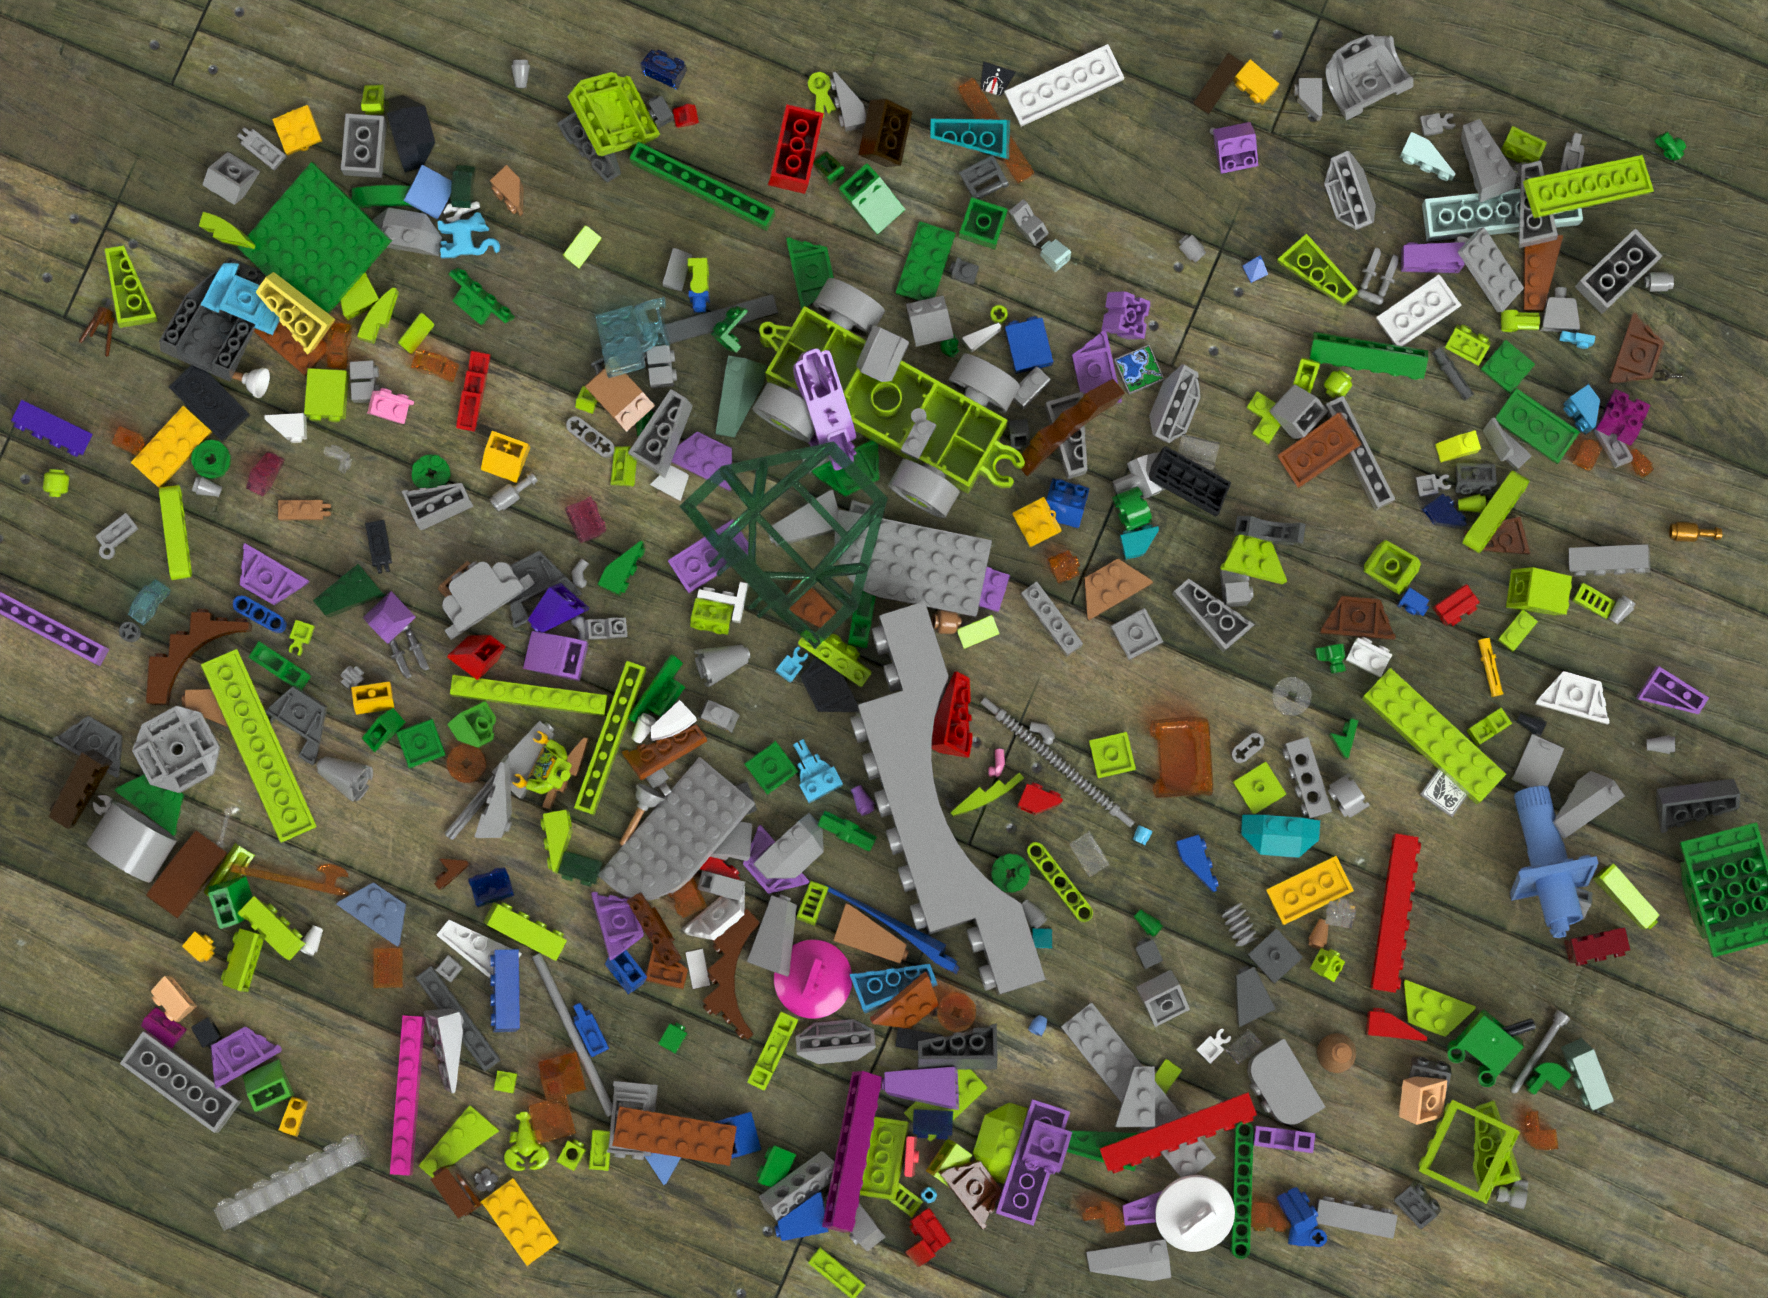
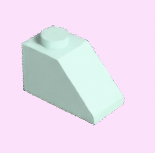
M1056 239L1053 242H1046L1041 247L1040 256L1054 272L1070 261L1071 251Z

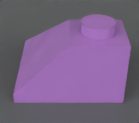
M392 591L363 617L387 644L416 618Z

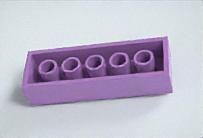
M1031 1099L1016 1151L995 1211L996 1214L1034 1226L1050 1174L1046 1173L1042 1167L1036 1166V1168L1026 1166L1024 1161H1021L1034 1120L1065 1129L1070 1114L1069 1111Z

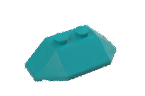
M1242 815L1241 835L1260 855L1299 858L1319 841L1320 820L1273 815Z

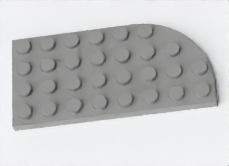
M839 510L835 530V551L842 570L857 587L868 594L880 598L910 604H918L925 601L926 607L977 617L992 540Z
M699 757L671 789L672 792L666 795L664 801H661L631 835L629 840L600 871L598 876L615 891L628 898L635 896L639 892L643 894L646 900H655L668 893L672 894L683 887L695 875L755 803Z

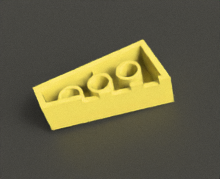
M274 272L263 280L256 291V294L267 307L280 318L279 321L282 325L291 331L292 337L301 343L304 347L303 350L307 354L318 346L335 321L332 316Z

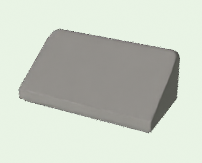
M676 248L672 249L663 280V287L682 292L688 272V258H692V254Z
M1493 417L1484 428L1483 433L1500 461H1504L1514 456V449L1496 418Z

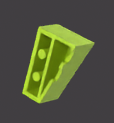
M253 896L238 914L251 923V927L257 930L281 956L290 961L306 944L301 939L303 935L295 928L292 930L289 927L291 923L284 916L279 917L276 914L278 909L271 903L267 905Z

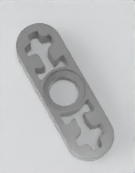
M574 416L568 419L566 427L569 433L601 457L609 458L613 455L615 447L609 439L579 417ZM578 421L579 427L584 430L581 437L579 436L581 432L578 429L571 430L572 422L577 423ZM593 432L596 434L594 442H587L585 440L587 433ZM600 438L603 439L600 441L601 444L604 446L610 445L609 449L611 451L609 453L607 451L602 453V447L597 445Z

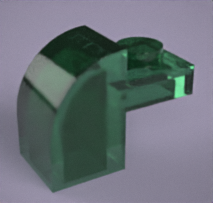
M456 165L451 185L452 207L471 208L476 167Z

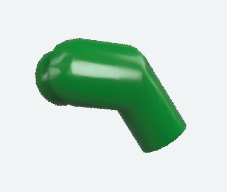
M650 410L636 423L637 437L640 436L654 415L653 411Z

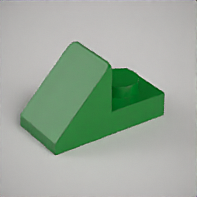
M1351 718L1348 723H1344L1342 733L1345 736L1329 734L1343 759L1347 760L1349 758L1359 720Z

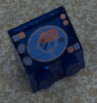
M651 49L640 64L643 75L678 90L687 72L685 62L676 57L672 59L661 50L654 51Z

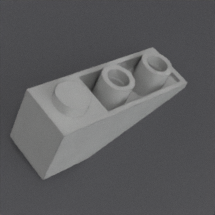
M833 72V79H830L832 90H836L837 97H834L836 109L840 108L841 115L838 116L840 126H844L845 132L864 128L866 121L864 104L840 76Z

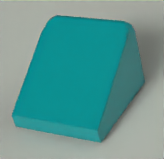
M1033 928L1032 939L1035 948L1052 949V929Z

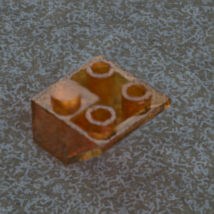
M577 1052L538 1062L546 1100L586 1090Z

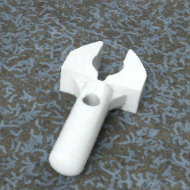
M478 201L462 207H456L454 203L447 205L444 214L455 212L453 217L446 219L447 222L452 223L460 220L462 214L480 208V204Z
M106 795L98 796L101 800H104L106 807H100L93 802L94 810L99 815L106 813L113 801L112 798Z

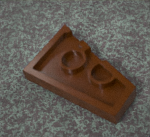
M1521 517L1504 520L1482 551L1529 555L1530 550ZM1470 529L1463 531L1464 537Z

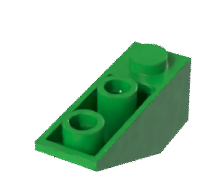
M639 541L606 566L598 586L618 596L626 593L629 586L627 581L630 575L633 576L637 570L638 565L635 564L638 557L642 558L645 553L644 542Z

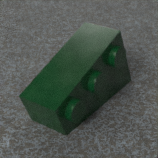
M357 564L313 601L323 614L330 618L359 605L369 603L372 600L385 597V594L366 571Z

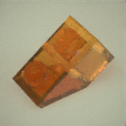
M1252 1202L1251 1227H1254V1231H1266V1227L1274 1228L1275 1232H1286V1228H1291V1224L1271 1203Z

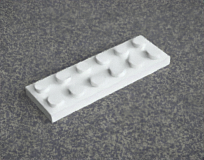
M1107 44L1004 91V94L1020 127L1123 81L1124 76Z

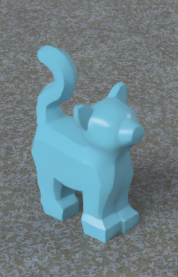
M479 212L474 213L467 220H456L449 224L438 221V230L442 234H453L452 243L441 241L442 248H440L442 259L455 258L460 255L484 254L488 246H493L495 253L500 250V244L494 238L484 240L478 248L474 247L471 231H489V227L486 226L485 220Z

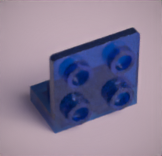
M914 1109L913 1134H916V1138H928V1135H936V1139H948V1135H953V1111Z

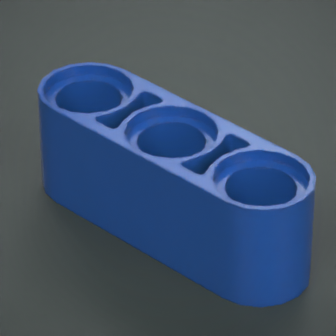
M241 595L234 599L233 608L241 615L278 634L285 631L287 622L280 615L246 596ZM246 600L247 607L244 610H240L239 603ZM263 610V618L256 619V612ZM280 619V627L274 629L272 627L273 621Z

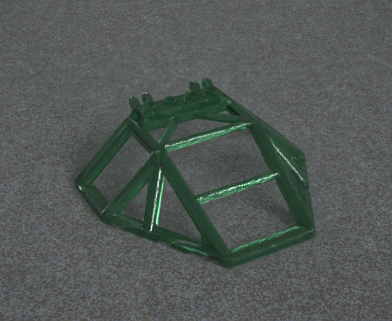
M833 441L723 465L679 507L718 553L708 566L710 568L714 567L723 558L727 564L721 567L716 574L720 577L731 567L759 596L748 608L750 610L754 609L763 600L767 606L758 612L757 617L759 619L771 609L809 645L816 649L858 609L888 498ZM829 455L874 501L848 532L799 482L801 478ZM806 459L764 494L768 467ZM756 470L752 494L737 477V473ZM725 480L748 509L718 535L696 507ZM792 486L842 537L814 569L760 514ZM756 522L764 528L804 572L762 571L756 564ZM749 524L747 555L733 538ZM869 526L859 563L833 566ZM856 575L851 595L832 578ZM771 579L802 581L785 595ZM819 582L844 606L817 632H814L789 608L813 585Z

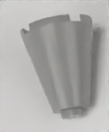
M743 645L704 648L694 651V654H698L695 662L700 677L707 680L704 683L706 687L714 685L746 665L748 659L751 658L748 648H744Z
M328 756L321 758L317 763L318 774L353 802L354 800L359 801L365 795L369 788L366 785L368 779L372 780L373 768L368 765Z

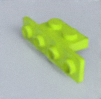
M808 628L798 642L800 646L860 687L864 685L872 673L871 670L857 661L860 656L857 649L852 645H847L836 634L828 632L825 638Z

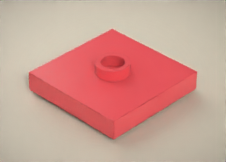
M908 1136L906 1138L905 1177L915 1176V1163L919 1161V1151H916L917 1136Z

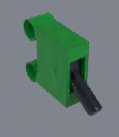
M1483 1009L1456 1040L1448 1043V1058L1453 1063H1460L1464 1060L1465 1050H1467L1483 1063L1477 1071L1479 1083L1483 1087H1491L1495 1084L1496 1077L1524 1048L1523 1040L1517 1035L1534 1030L1535 1023L1532 1018L1504 1026ZM1453 1049L1461 1050L1459 1054H1453L1451 1051ZM1484 1073H1490L1491 1077L1483 1078L1482 1075Z

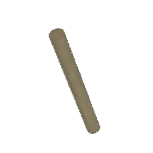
M661 490L657 492L656 496L724 522L728 523L731 519L730 515L688 499L681 498V501Z

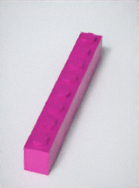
M402 1016L390 1174L413 1175L425 1017Z

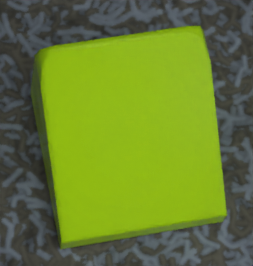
M582 386L576 399L575 407L593 414L598 401L585 386Z

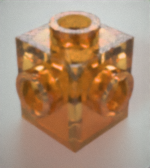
M1069 550L1048 558L1051 571L1058 584L1079 576V561L1076 556H1072Z

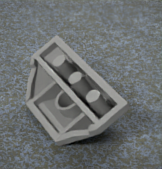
M1350 151L1331 158L1324 184L1336 219L1355 230L1374 223L1376 204L1364 169Z
M388 207L372 220L393 240L387 248L439 256L442 237L426 214Z
M1182 364L1163 381L1149 415L1153 435L1166 443L1172 442L1187 432L1201 398L1198 372Z
M808 813L779 838L753 865L766 879L796 878L824 852L823 828L817 826L819 822Z
M854 1019L816 1022L796 1036L797 1055L817 1064L857 1061L876 1048L874 1029Z

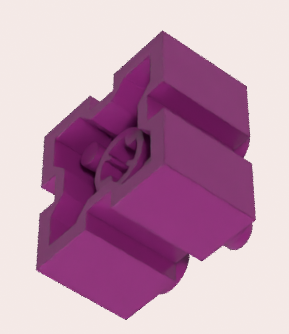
M1615 389L1605 405L1604 413L1600 417L1595 430L1608 436L1611 433L1618 435L1617 440L1631 446L1639 435L1643 425L1642 422L1646 418L1651 405L1639 399L1633 402L1628 399V394Z

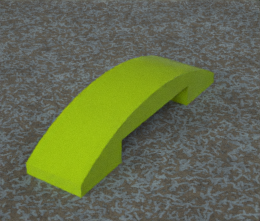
M782 1011L780 1012L747 1083L764 1091L766 1090L799 1019Z

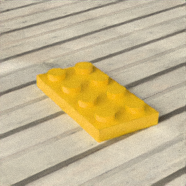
M182 406L131 463L157 487H163L192 455L194 448L203 443L212 434V431Z
M1337 856L1266 890L1282 925L1354 891Z
M514 1178L481 1201L526 1266L559 1243V1240Z

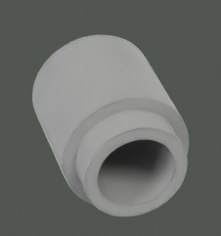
M1186 234L1179 241L1181 245L1178 248L1190 261L1193 260L1196 263L1206 254L1204 246L1193 234L1190 237Z
M1649 272L1648 276L1644 277V287L1648 288L1649 292L1673 289V274H1668V272Z

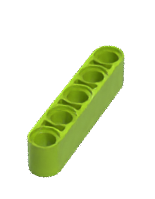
M1512 470L1468 531L1462 544L1477 553H1481L1521 497L1530 480Z
M180 485L160 487L159 497L171 580L191 578L192 568Z
M1038 842L1031 843L1027 848L1028 858L1079 922L1089 921L1093 916L1091 906L1044 846ZM1033 846L1039 847L1041 855L1038 857L1032 856L1030 849ZM1044 862L1052 863L1053 870L1051 872L1043 870L1042 865ZM1062 877L1065 880V886L1062 888L1056 887L1054 884L1055 878ZM1068 893L1076 894L1077 901L1075 903L1067 901L1066 896ZM1081 908H1086L1089 911L1088 918L1082 919L1079 916L1078 912Z

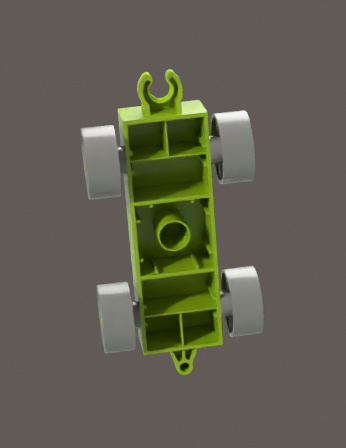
M834 278L827 279L813 303L815 308L828 317V319L804 306L792 327L774 325L772 322H764L760 326L761 344L766 348L772 347L776 355L765 372L767 382L769 383L766 384L752 409L768 423L797 439L810 442L815 434V429L806 401L796 384L793 366L803 352L810 349H819L820 352L828 350L832 355L855 431L905 458L902 459L888 484V487L900 497L932 515L946 518L960 493L958 489L969 494L979 475L987 478L991 484L999 488H1011L1013 486L1014 480L1011 477L1002 476L997 473L996 463L1001 459H1008L1016 468L1021 469L1024 467L1025 461L1021 453L1015 448L999 442L1006 429L1007 419L986 408L1006 413L1020 389L1019 383L1001 369L976 356L963 354L949 378V382L962 392L963 395L902 360L892 381L881 382L861 373L856 364L866 340L852 332L868 337L873 326L878 325L885 310L865 293ZM916 408L923 409L927 415L926 420L936 424V428L919 460L901 452V448L915 424L911 419V413Z

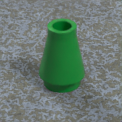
M1142 909L1134 916V919L1137 920L1148 936L1155 937L1163 928L1160 920L1144 912Z

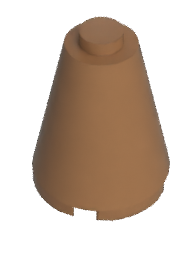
M1334 1033L1320 1041L1317 1047V1057L1324 1069L1333 1073H1341L1348 1070L1354 1064L1356 1048L1350 1038L1343 1034Z

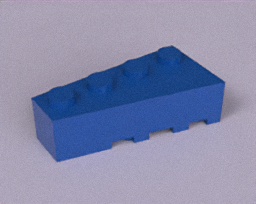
M519 949L494 950L493 955H490V967H493V974H490V986H493V994L490 995V1005L493 1006L491 1026H493V1032H517L520 1029Z

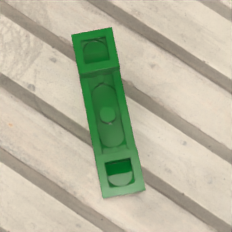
M379 185L352 188V201L359 208H371V206L414 207L404 202L410 186Z

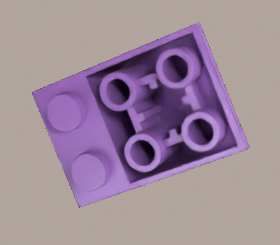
M532 631L523 669L580 682L589 644L587 641Z

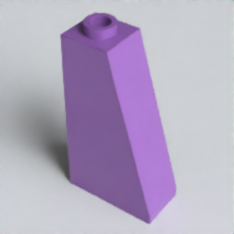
M955 1067L885 1072V1078H882V1089L890 1096L959 1110L958 1071Z

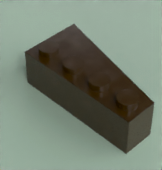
M94 749L82 752L68 780L62 787L57 801L50 807L51 812L48 817L67 829L74 828L113 761Z

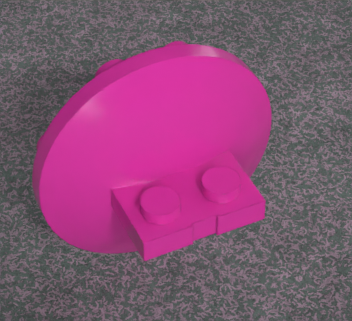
M806 940L792 946L789 976L787 977L775 972L774 986L777 996L789 1011L804 1018H822L836 1012L846 1002L852 988L850 977L852 971L847 958L837 947L821 940Z

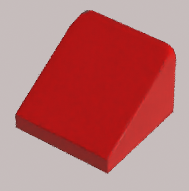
M685 104L672 109L676 128L699 123L695 105Z

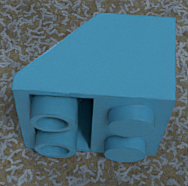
M1588 384L1563 403L1565 406L1564 411L1575 420V426L1579 432H1583L1586 435L1596 427L1600 399Z

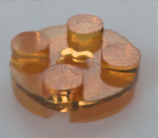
M462 744L453 748L447 758V769L450 775L461 783L475 782L486 770V757L480 749L469 744ZM465 758L472 762L468 769L461 765Z

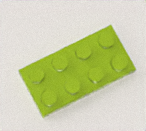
M957 1070L959 1110L916 1101L904 1112L930 1142L988 1088L972 1070Z
M874 1117V1128L870 1137L871 1144L866 1158L867 1165L862 1179L863 1186L860 1189L859 1195L896 1201L909 1122Z

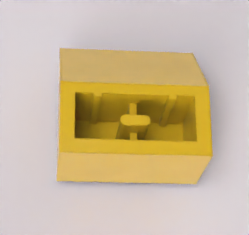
M492 431L485 448L481 470L517 483L531 447L528 443Z

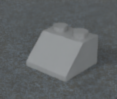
M227 152L208 167L203 186L235 205L246 195L260 171Z
M944 296L906 304L916 347L954 338Z
M1171 970L1136 987L1155 1027L1190 1010L1182 988Z

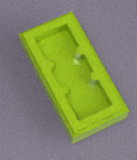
M592 1130L589 1169L609 1171L611 1153H607V1150L609 1148L610 1131Z

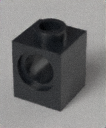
M207 1017L191 1027L202 1048L209 1047L211 1049L213 1044L223 1038L211 1017Z

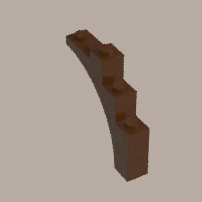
M1114 379L1087 392L1076 405L1063 411L1051 425L1038 431L1030 441L1031 444L1021 454L1025 461L1024 467L1021 470L1026 476L1031 475L1051 453L1096 416L1114 406L1121 399L1125 392Z
M197 609V612H191L190 635L185 631H176V634H170L169 657H167V654L155 653V657L149 656L146 703L169 706L176 678L184 664L196 651L222 636L252 632V624L243 618L227 621L228 618L216 617V621H214V615L209 613L208 609Z
M748 909L744 910V916L738 922L730 926L721 936L712 940L714 942L713 948L719 954L723 952L725 955L707 970L710 973L708 978L714 984L719 983L720 985L703 1000L705 1003L703 1008L710 1015L714 1013L717 1016L722 1011L724 1013L722 1015L724 1020L729 1025L733 1023L737 1027L735 1032L741 1039L745 1037L747 1040L754 1034L745 1023L738 1007L735 995V972L744 944L753 931L761 924Z

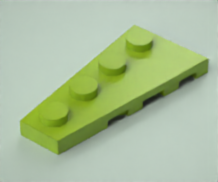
M469 1105L418 1166L433 1178L434 1175L432 1173L443 1166H452L500 1130Z

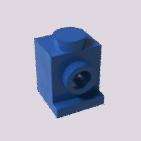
M1409 588L1397 606L1399 608L1405 606V610L1412 615L1420 614L1424 616L1429 608L1427 606L1429 600L1412 588Z

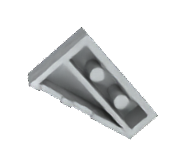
M1133 1066L1115 1127H1155L1154 1066Z
M859 1202L855 1215L856 1223L849 1237L855 1245L859 1243L866 1251H869L886 1236L879 1230L873 1219Z

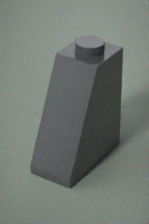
M1248 965L1239 969V974L1235 976L1236 1012L1239 1027L1275 1010L1255 967L1249 968Z

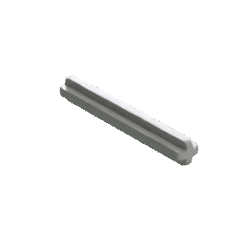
M494 775L445 832L449 839L453 840L487 800L491 790L495 789L492 786L495 779Z

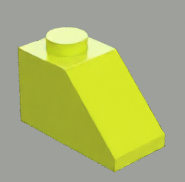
M1476 430L1435 444L1440 463L1478 453L1481 449Z

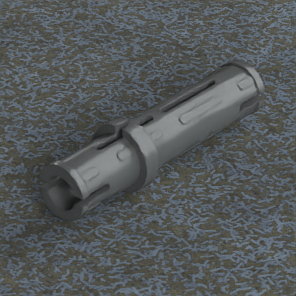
M1442 346L1431 354L1441 367L1440 370L1445 372L1463 400L1465 401L1474 395V392L1456 369L1455 362L1450 360Z

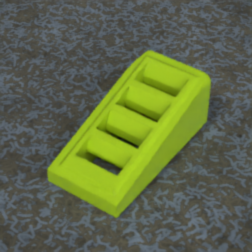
M1585 583L1580 584L1572 602L1605 619L1608 618L1615 604L1614 600ZM1586 591L1588 592L1585 600H1583L1581 598L1584 592ZM1591 595L1595 596L1592 603L1589 604L1588 601ZM1599 598L1601 599V602L1598 608H1596L1594 606ZM1607 602L1608 605L1605 611H1601L1604 603Z
M810 880L797 914V920L815 926L829 887ZM815 889L821 891L822 895L811 892V890ZM809 896L819 899V903L808 899ZM806 904L812 905L817 908L816 910L806 907ZM803 912L813 914L814 916L813 918L806 916Z
M899 1183L897 1192L899 1189L902 1192L898 1195L896 1201H889L910 1217H913L923 1201ZM905 1195H909L907 1199L904 1201V1203L901 1205L900 1202L905 1197ZM914 1199L915 1202L912 1204L909 1210L906 1209L911 1200Z

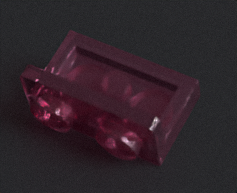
M591 496L587 497L584 501L565 508L580 544L600 537L606 532L605 522L600 517L597 504L592 500Z

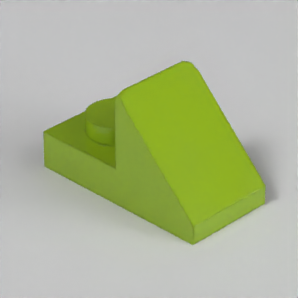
M384 85L364 86L361 108L362 111H365L366 115L384 114Z
M1302 357L1298 364L1293 385H1297L1311 393L1320 362Z

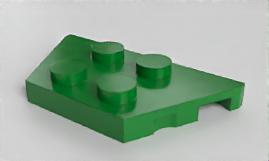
M788 237L786 241L802 310L804 306L808 307L815 302L827 279L834 278L827 247L813 245L806 241L801 242Z
M871 440L855 448L854 450L857 454L853 456L854 462L850 466L835 470L829 461L811 470V473L840 495L847 497L879 481L878 443Z
M145 774L114 790L173 836L176 835L184 793H177L150 785Z

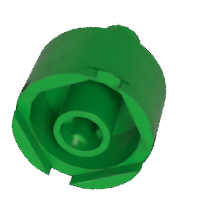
M1138 486L1112 497L1115 507H1118L1120 511L1118 513L1121 524H1124L1127 531L1152 522L1150 509L1146 500L1140 497L1143 493Z

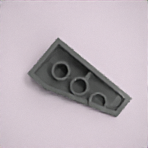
M573 112L557 123L566 140L580 150L579 154L591 162L592 168L607 183L621 175L615 153L604 156L597 155L576 112Z

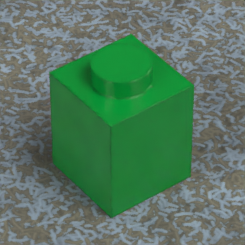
M677 1022L674 1025L670 1023L658 1044L676 1054L688 1034L685 1032L686 1027Z

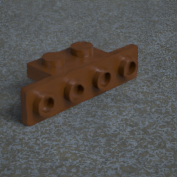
M641 892L628 899L629 907L666 967L681 960L680 954L672 943L675 939L656 908L649 906Z

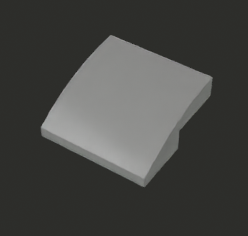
M739 822L710 857L727 860L728 857L748 861L751 850L752 824Z

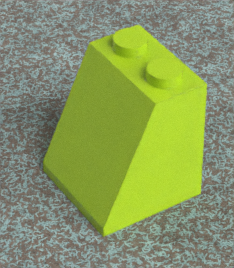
M1535 567L1511 569L1506 607L1550 615H1567L1569 594L1572 588V576Z

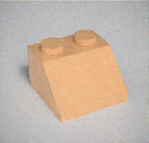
M164 976L151 990V993L154 995L152 997L153 1001L158 1006L162 1005L166 1011L164 1013L171 1021L180 1022L197 1007L171 976Z
M1418 1076L1403 1080L1399 1117L1416 1125L1442 1118L1447 1080Z

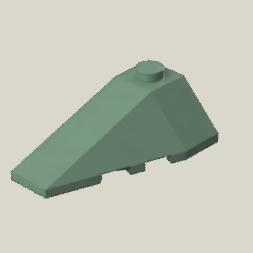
M728 356L716 435L735 438L748 411L764 385L766 365L746 358Z

